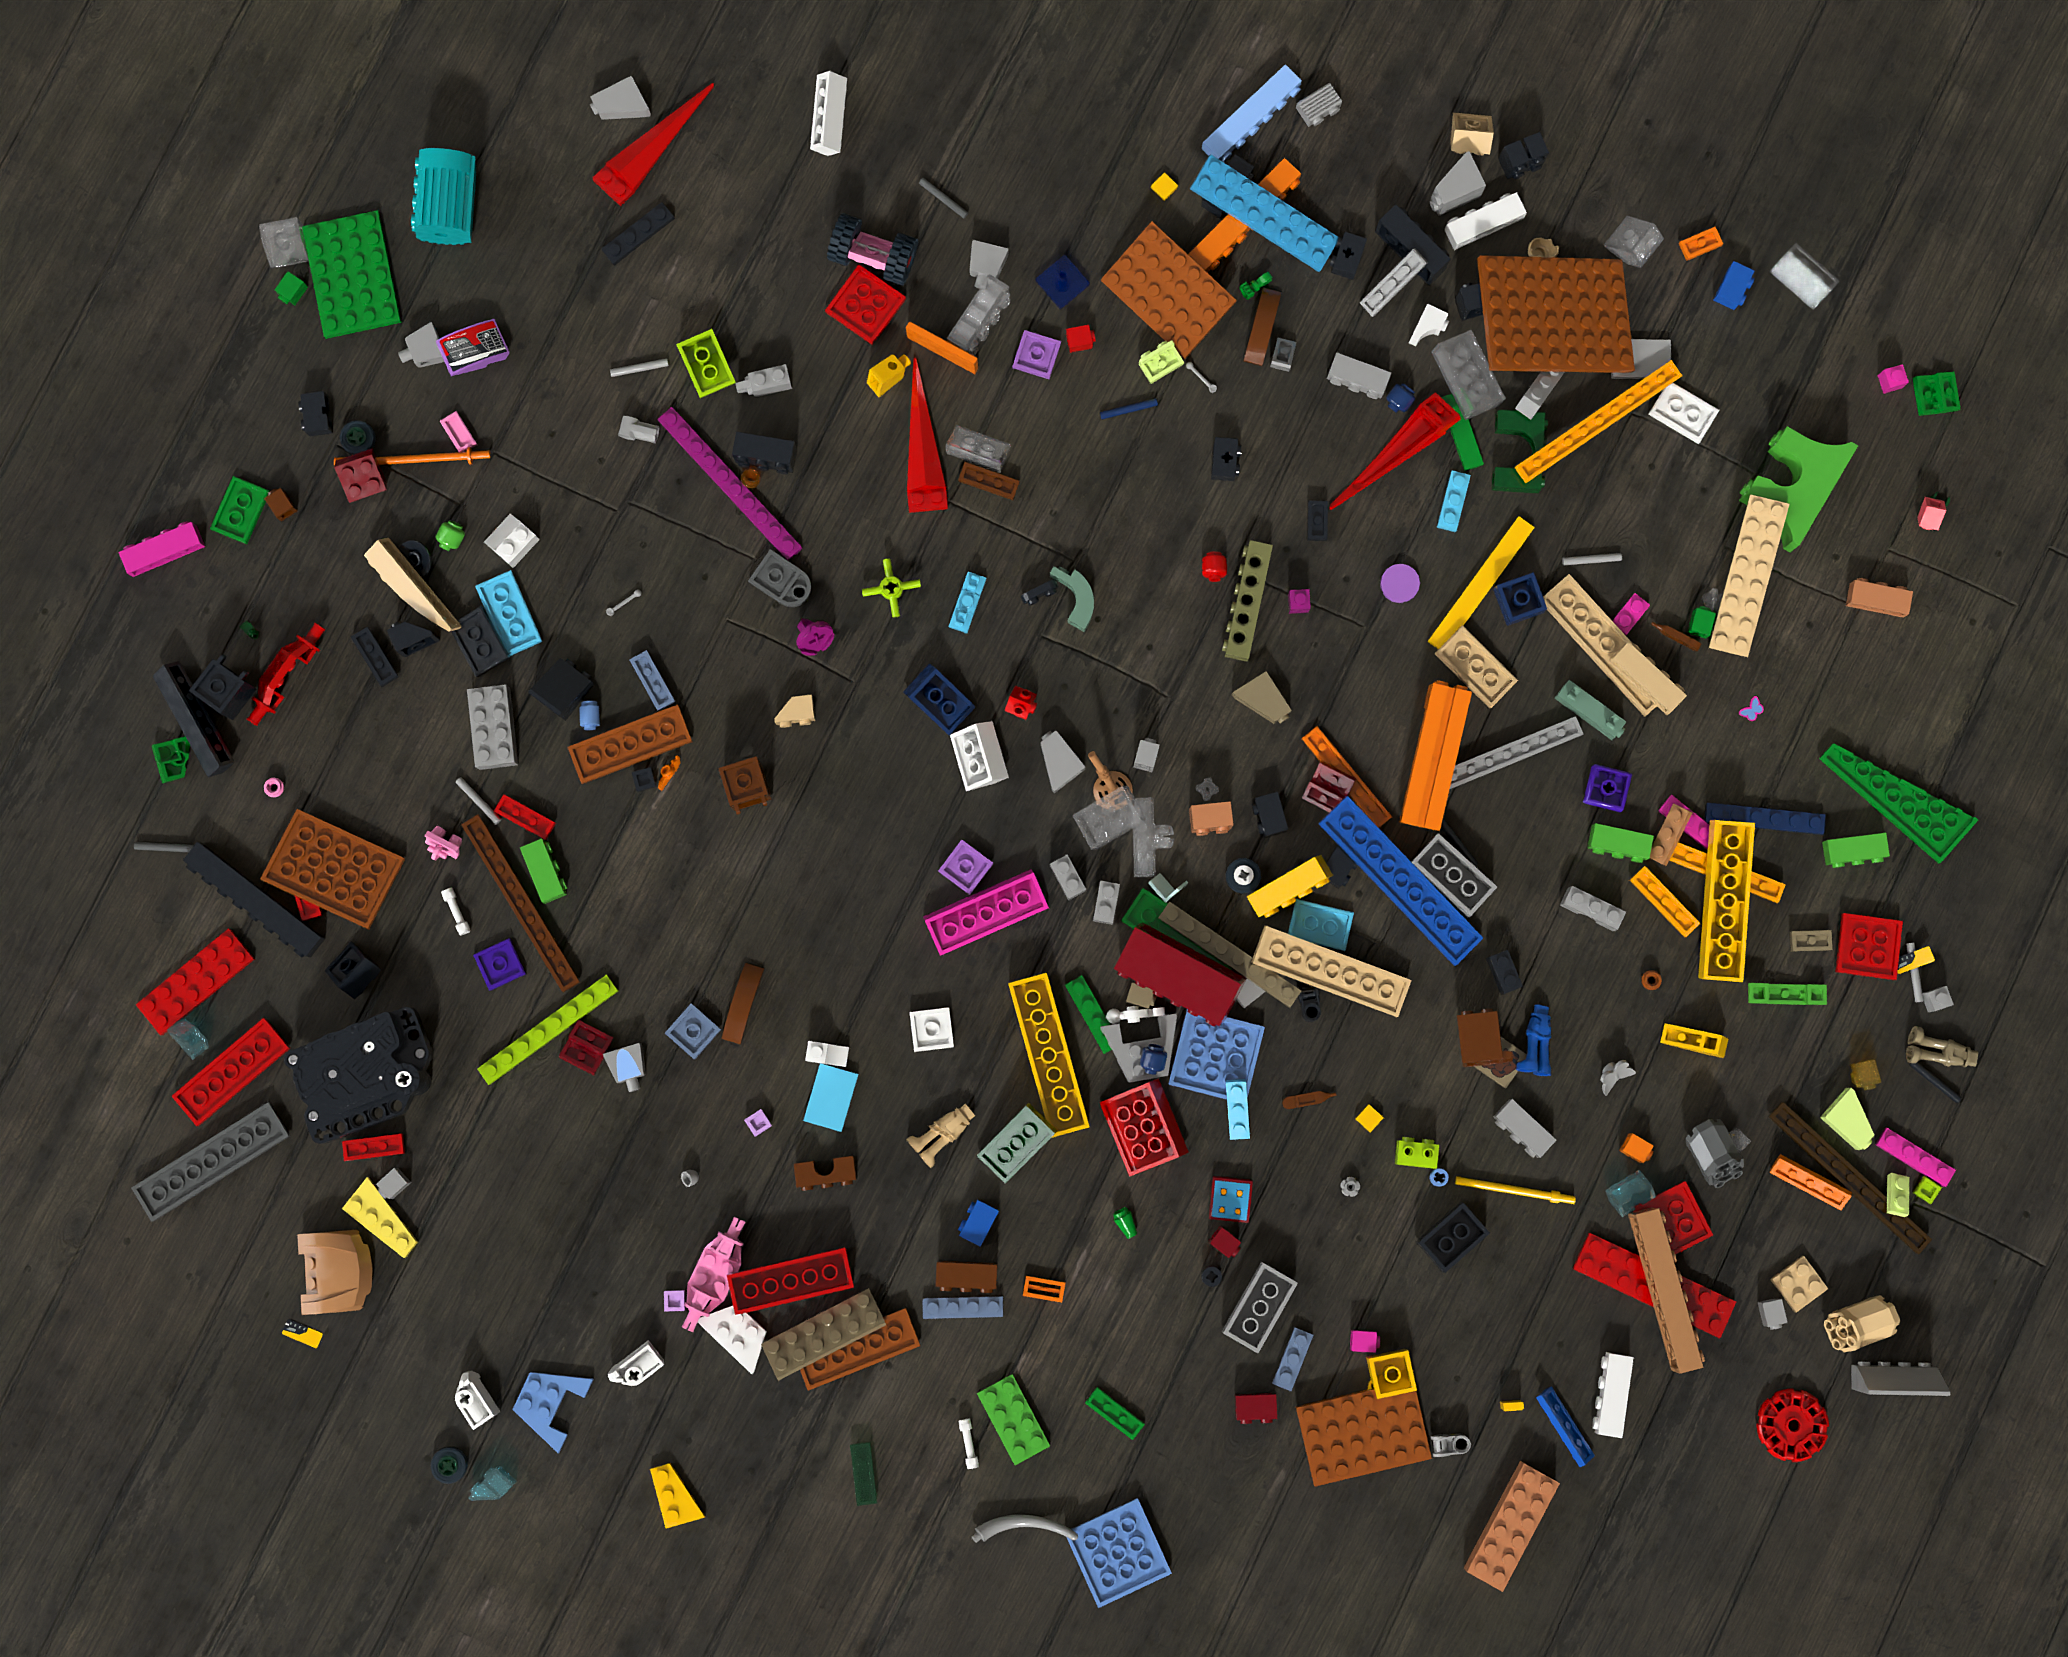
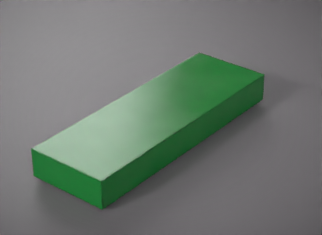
M1098 1387L1095 1388L1085 1404L1132 1440H1134L1145 1425L1144 1422Z

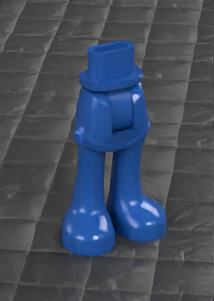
M1534 1005V1013L1530 1015L1531 1018L1526 1031L1528 1040L1527 1056L1525 1060L1517 1063V1071L1533 1072L1534 1075L1551 1076L1548 1047L1549 1039L1551 1038V1016L1548 1015L1549 1007ZM1538 1040H1539V1042H1540V1046H1539V1059H1538V1061H1537V1047H1538Z

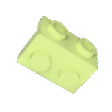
M1173 340L1170 342L1164 341L1157 346L1158 349L1155 351H1147L1140 356L1139 366L1151 384L1184 364V361L1174 347Z

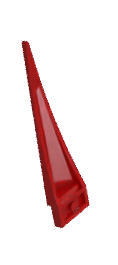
M711 83L609 160L593 177V181L620 206L625 203L638 189L683 125L714 88V83Z
M916 358L913 359L907 480L909 513L948 509L945 481Z
M1435 392L1418 406L1379 455L1330 504V510L1445 435L1450 427L1461 420L1460 415Z

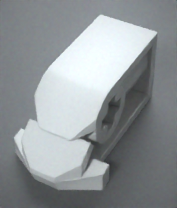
M648 1340L610 1369L608 1372L609 1380L622 1382V1384L630 1386L638 1385L664 1365V1359ZM631 1370H632L633 1372L638 1371L637 1376H635V1375L630 1376Z
M467 1371L461 1376L455 1394V1401L474 1430L500 1413V1410L479 1379L480 1375L473 1371Z

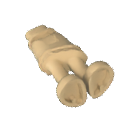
M964 1104L961 1108H956L955 1111L949 1112L938 1121H935L934 1125L929 1126L930 1130L921 1137L910 1136L906 1140L919 1153L931 1140L941 1135L934 1144L919 1154L924 1162L932 1168L935 1164V1155L947 1143H953L966 1126L970 1124L969 1121L975 1115Z

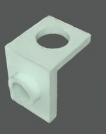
M1159 873L1148 884L1166 903L1186 886L1188 882L1185 881L1175 890Z

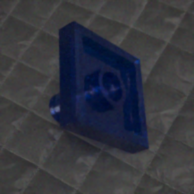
M1063 255L1035 279L1037 284L1060 310L1090 285L1088 280L1066 255Z

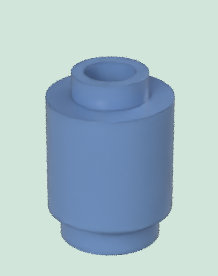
M596 701L581 702V707H579L580 726L584 727V730H596V727L600 726L599 706H597Z

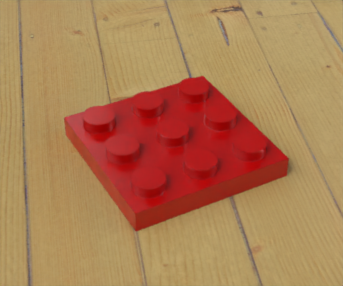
M858 265L828 305L825 313L873 345L902 306L906 297L864 267Z
M1842 913L1835 972L1897 980L1903 921Z
M1686 1181L1631 1207L1633 1212L1651 1207L1659 1208L1660 1212L1663 1211L1666 1223H1663L1664 1228L1671 1237L1669 1246L1675 1254L1713 1236Z

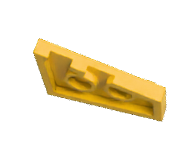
M671 1463L650 1469L665 1528L706 1517Z

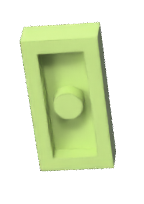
M1894 1173L1887 1175V1213L1902 1217L1909 1215V1177Z

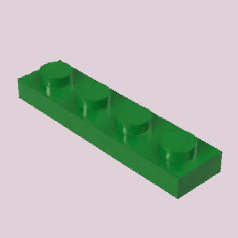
M1080 976L1066 984L1065 987L1100 1049L1105 1054L1112 1049L1100 1027L1110 1024L1083 976Z

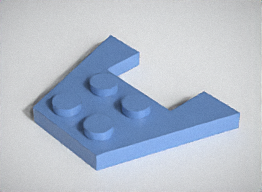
M530 1372L512 1410L557 1453H560L568 1434L551 1427L552 1420L566 1390L585 1398L594 1379Z

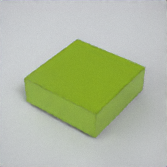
M1923 1176L1913 1193L1927 1203L1932 1204L1942 1187L1926 1176Z

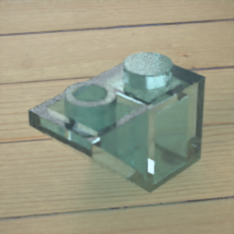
M184 1018L167 1029V1032L192 1060L209 1048L207 1039L192 1023Z
M500 1465L495 1469L491 1467L483 1475L486 1479L481 1484L477 1482L471 1488L470 1492L472 1494L468 1499L471 1501L501 1499L517 1481Z

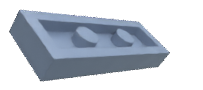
M647 650L630 659L632 666L658 712L675 703L673 696Z
M1294 1327L1272 1384L1292 1391L1313 1334Z

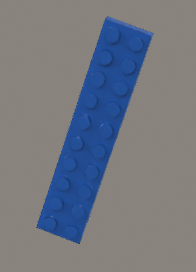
M1345 796L1318 823L1454 966L1483 939L1471 924L1348 796Z

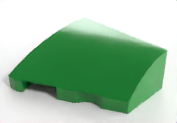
M186 736L152 745L162 784L185 777L190 743Z

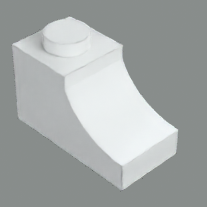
M1427 304L1409 344L1416 346L1425 336L1432 334L1438 336L1440 331H1445L1449 323L1446 320L1448 313Z
M808 1041L805 1061L846 1067L849 1047Z

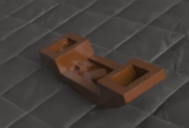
M1263 288L1244 362L1259 366L1263 365L1282 292Z
M745 963L732 999L722 1039L737 1044L742 1043L748 1017L762 979L764 968Z

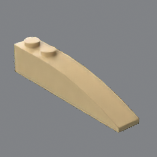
M389 538L377 540L364 554L368 563L380 574L381 579L417 612L447 631L457 630L462 627Z

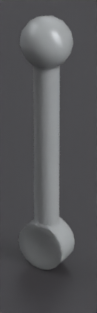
M1187 362L1186 368L1191 369L1209 387L1211 393L1216 392V385H1211L1193 367L1192 362Z
M639 589L635 590L634 594L613 608H608L606 610L607 615L613 616L617 609L633 598L640 597L642 592Z

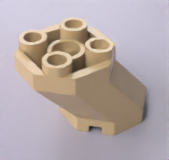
M1880 1295L1867 1298L1864 1301L1830 1313L1827 1320L1824 1321V1327L1833 1348L1843 1352L1854 1351L1896 1334V1326L1899 1325L1900 1318L1895 1306L1890 1302L1886 1303L1883 1301L1885 1298Z

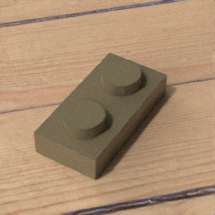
M1831 930L1791 931V952L1833 950Z

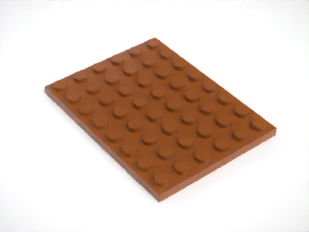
M1481 255L1477 258L1489 371L1632 373L1635 371L1622 259Z

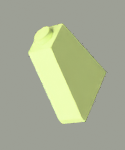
M1845 1088L1820 1118L1855 1150H1865L1872 1143L1871 1138L1874 1136V1133L1855 1091L1852 1088Z

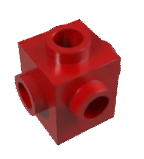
M1015 685L1005 711L1017 717L1027 719L1029 713L1033 714L1036 709L1037 703L1034 701L1037 694Z

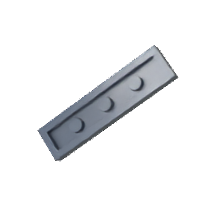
M1003 1296L923 1298V1319L1003 1317Z

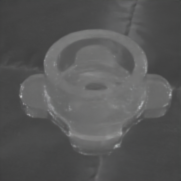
M1207 777L1202 784L1196 786V791L1201 793L1203 800L1209 801L1212 795L1218 794L1219 787L1215 786L1212 779Z

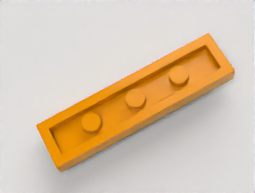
M1646 866L1642 867L1630 879L1634 886L1684 937H1687L1700 924Z

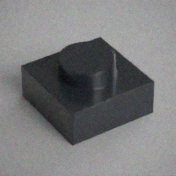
M651 767L632 772L637 792L657 787Z

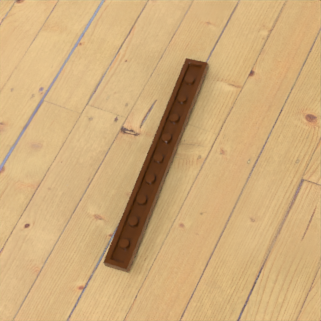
M476 815L461 824L561 991L564 993L580 983V980L480 815Z

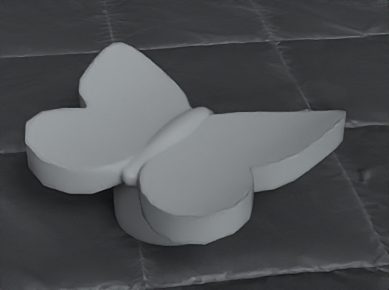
M1621 1060L1616 1064L1611 1062L1604 1067L1600 1080L1603 1083L1602 1090L1605 1096L1608 1095L1616 1081L1636 1074L1626 1060Z

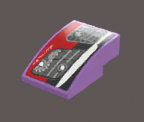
M495 319L468 326L436 340V344L451 376L485 368L490 363L505 360L509 355L508 348Z

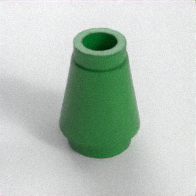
M1127 1207L1113 1213V1221L1126 1235L1127 1239L1138 1234L1132 1213L1128 1211Z

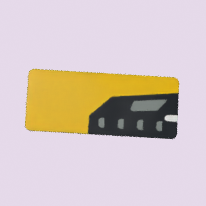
M1928 946L1899 957L1898 974L1935 961L1930 947Z
M290 1319L287 1320L282 1331L283 1335L314 1348L318 1347L323 1335Z

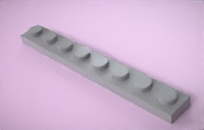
M1576 716L1455 765L1450 789L1582 736L1583 732Z

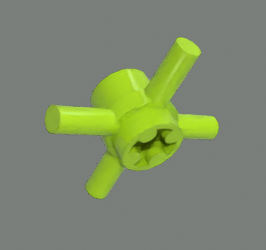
M884 559L883 565L886 577L881 581L880 586L862 589L863 597L882 594L884 598L890 600L892 617H899L900 612L897 598L901 596L903 590L921 587L920 579L901 582L899 578L893 576L891 559ZM896 584L897 587L894 588L893 593H890V590L886 589V585Z

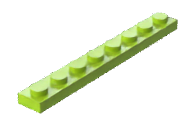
M605 975L481 1065L477 1070L487 1084L491 1085L619 990L608 975Z

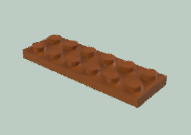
M675 705L568 747L580 782L584 784L693 741L680 707Z
M904 1308L884 1316L883 1318L887 1325L800 1369L807 1390L809 1391L921 1346L907 1309Z

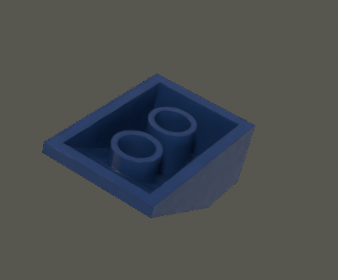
M931 664L903 691L911 701L948 735L975 708Z

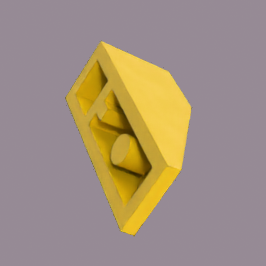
M1665 1023L1660 1043L1724 1058L1728 1038L1718 1034Z

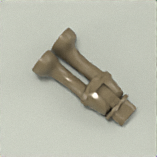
M1914 1026L1908 1038V1044L1912 1045L1908 1046L1906 1050L1907 1062L1917 1063L1919 1060H1929L1942 1063L1948 1067L1951 1065L1967 1067L1968 1065L1976 1066L1978 1051L1971 1050L1970 1047H1965L1951 1039L1947 1041L1925 1036L1924 1029ZM1914 1045L1940 1049L1942 1053L1923 1050Z

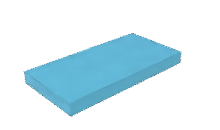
M511 570L475 586L487 615L510 656L543 642Z

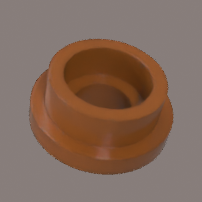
M1650 970L1643 974L1641 982L1644 988L1656 990L1660 987L1662 979L1658 972ZM1649 977L1654 978L1653 984L1648 982Z

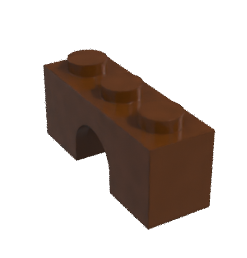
M854 1156L833 1158L834 1169L827 1176L817 1172L815 1161L795 1163L796 1188L801 1187L802 1191L813 1190V1185H821V1188L833 1187V1183L841 1182V1186L853 1184V1180H857Z

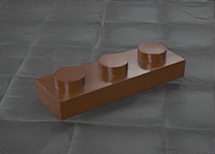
M967 462L964 463L958 479L961 483L1010 500H1014L1020 484L1019 480Z

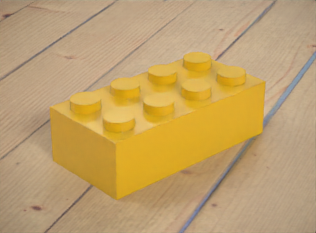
M1319 855L1250 894L1247 898L1258 917L1264 915L1267 918L1279 912L1278 907L1282 906L1284 908L1296 902L1295 897L1299 896V898H1302L1313 892L1312 887L1316 886V888H1319L1329 883V878L1333 874L1322 855Z

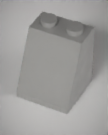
M1470 151L1461 157L1434 189L1430 199V206L1434 212H1437L1438 216L1480 198L1486 184Z

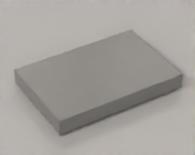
M1631 339L1635 371L1632 373H1612V379L1646 378L1671 360V340Z

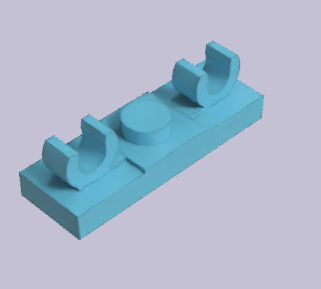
M971 572L967 573L949 628L968 633L986 582L985 577Z

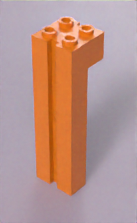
M1438 680L1429 685L1424 704V717L1399 822L1440 831L1472 694L1471 691H1467L1468 687L1456 685L1452 688L1448 686L1447 682Z

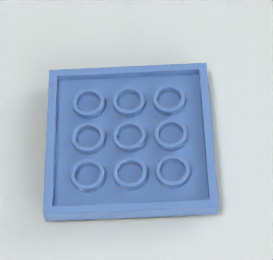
M1186 1011L1168 1085L1227 1100L1226 1080L1246 1079L1248 1097L1265 1027L1228 1017L1220 1026H1212L1205 1022V1018L1193 1016Z
M1138 1498L1072 1528L1071 1530L1078 1534L1077 1540L1074 1541L1067 1537L1098 1608L1172 1574Z

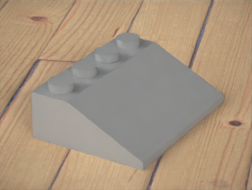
M1858 1361V1365H1851L1852 1389L1859 1392L1877 1395L1950 1396V1390L1939 1369L1931 1366V1363L1918 1362V1366H1911L1910 1362H1898V1366H1894L1890 1362H1878V1365H1870L1869 1361Z

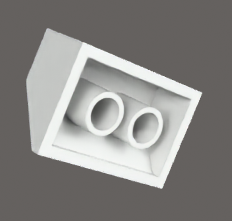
M992 721L976 723L950 735L966 791L1009 778Z

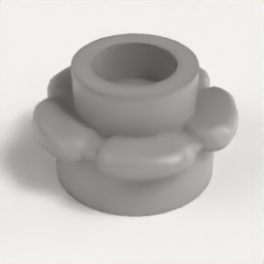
M1347 1177L1340 1185L1341 1191L1345 1196H1356L1360 1189V1183L1354 1177Z

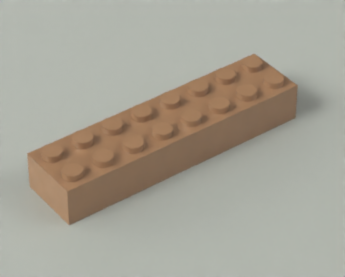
M1652 1207L1628 1213L1671 1371L1681 1374L1703 1368L1704 1355L1701 1350H1698L1697 1342H1699L1696 1330H1693L1691 1325L1693 1316L1686 1307L1688 1298L1685 1290L1682 1291L1681 1289L1682 1276L1679 1270L1676 1271L1674 1263L1677 1262L1674 1251H1671L1669 1246L1671 1237L1664 1228L1663 1223H1666L1663 1211L1660 1212L1659 1208Z

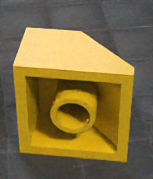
M1407 1349L1366 1357L1377 1399L1417 1391Z

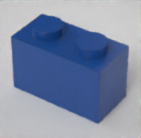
M1733 261L1713 301L1733 310L1738 305L1742 306L1747 296L1744 292L1746 288L1750 289L1755 278L1752 277L1754 270Z
M977 1200L976 1203L972 1201L967 1211L970 1213L967 1221L963 1219L958 1230L961 1231L959 1236L981 1247L999 1210Z

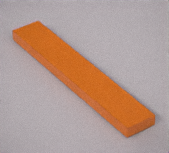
M1318 726L1302 738L1320 762L1323 761L1356 778L1348 796L1378 828L1392 818Z

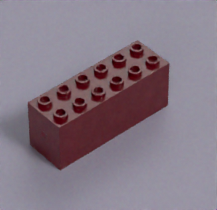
M1143 922L1134 928L1114 967L1118 971L1117 974L1119 976L1135 980V984L1142 988H1150L1156 996L1161 998L1164 996L1170 999L1171 1004L1187 1008L1188 1013L1196 1017L1201 1016L1205 1018V1022L1212 1026H1220L1226 1020L1247 980L1242 975Z

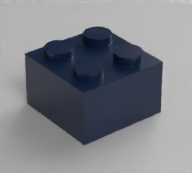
M1534 572L1499 584L1493 589L1507 626L1540 615L1547 610Z

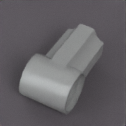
M623 416L618 436L628 440L639 439L656 443L659 435V426L640 422L633 417Z

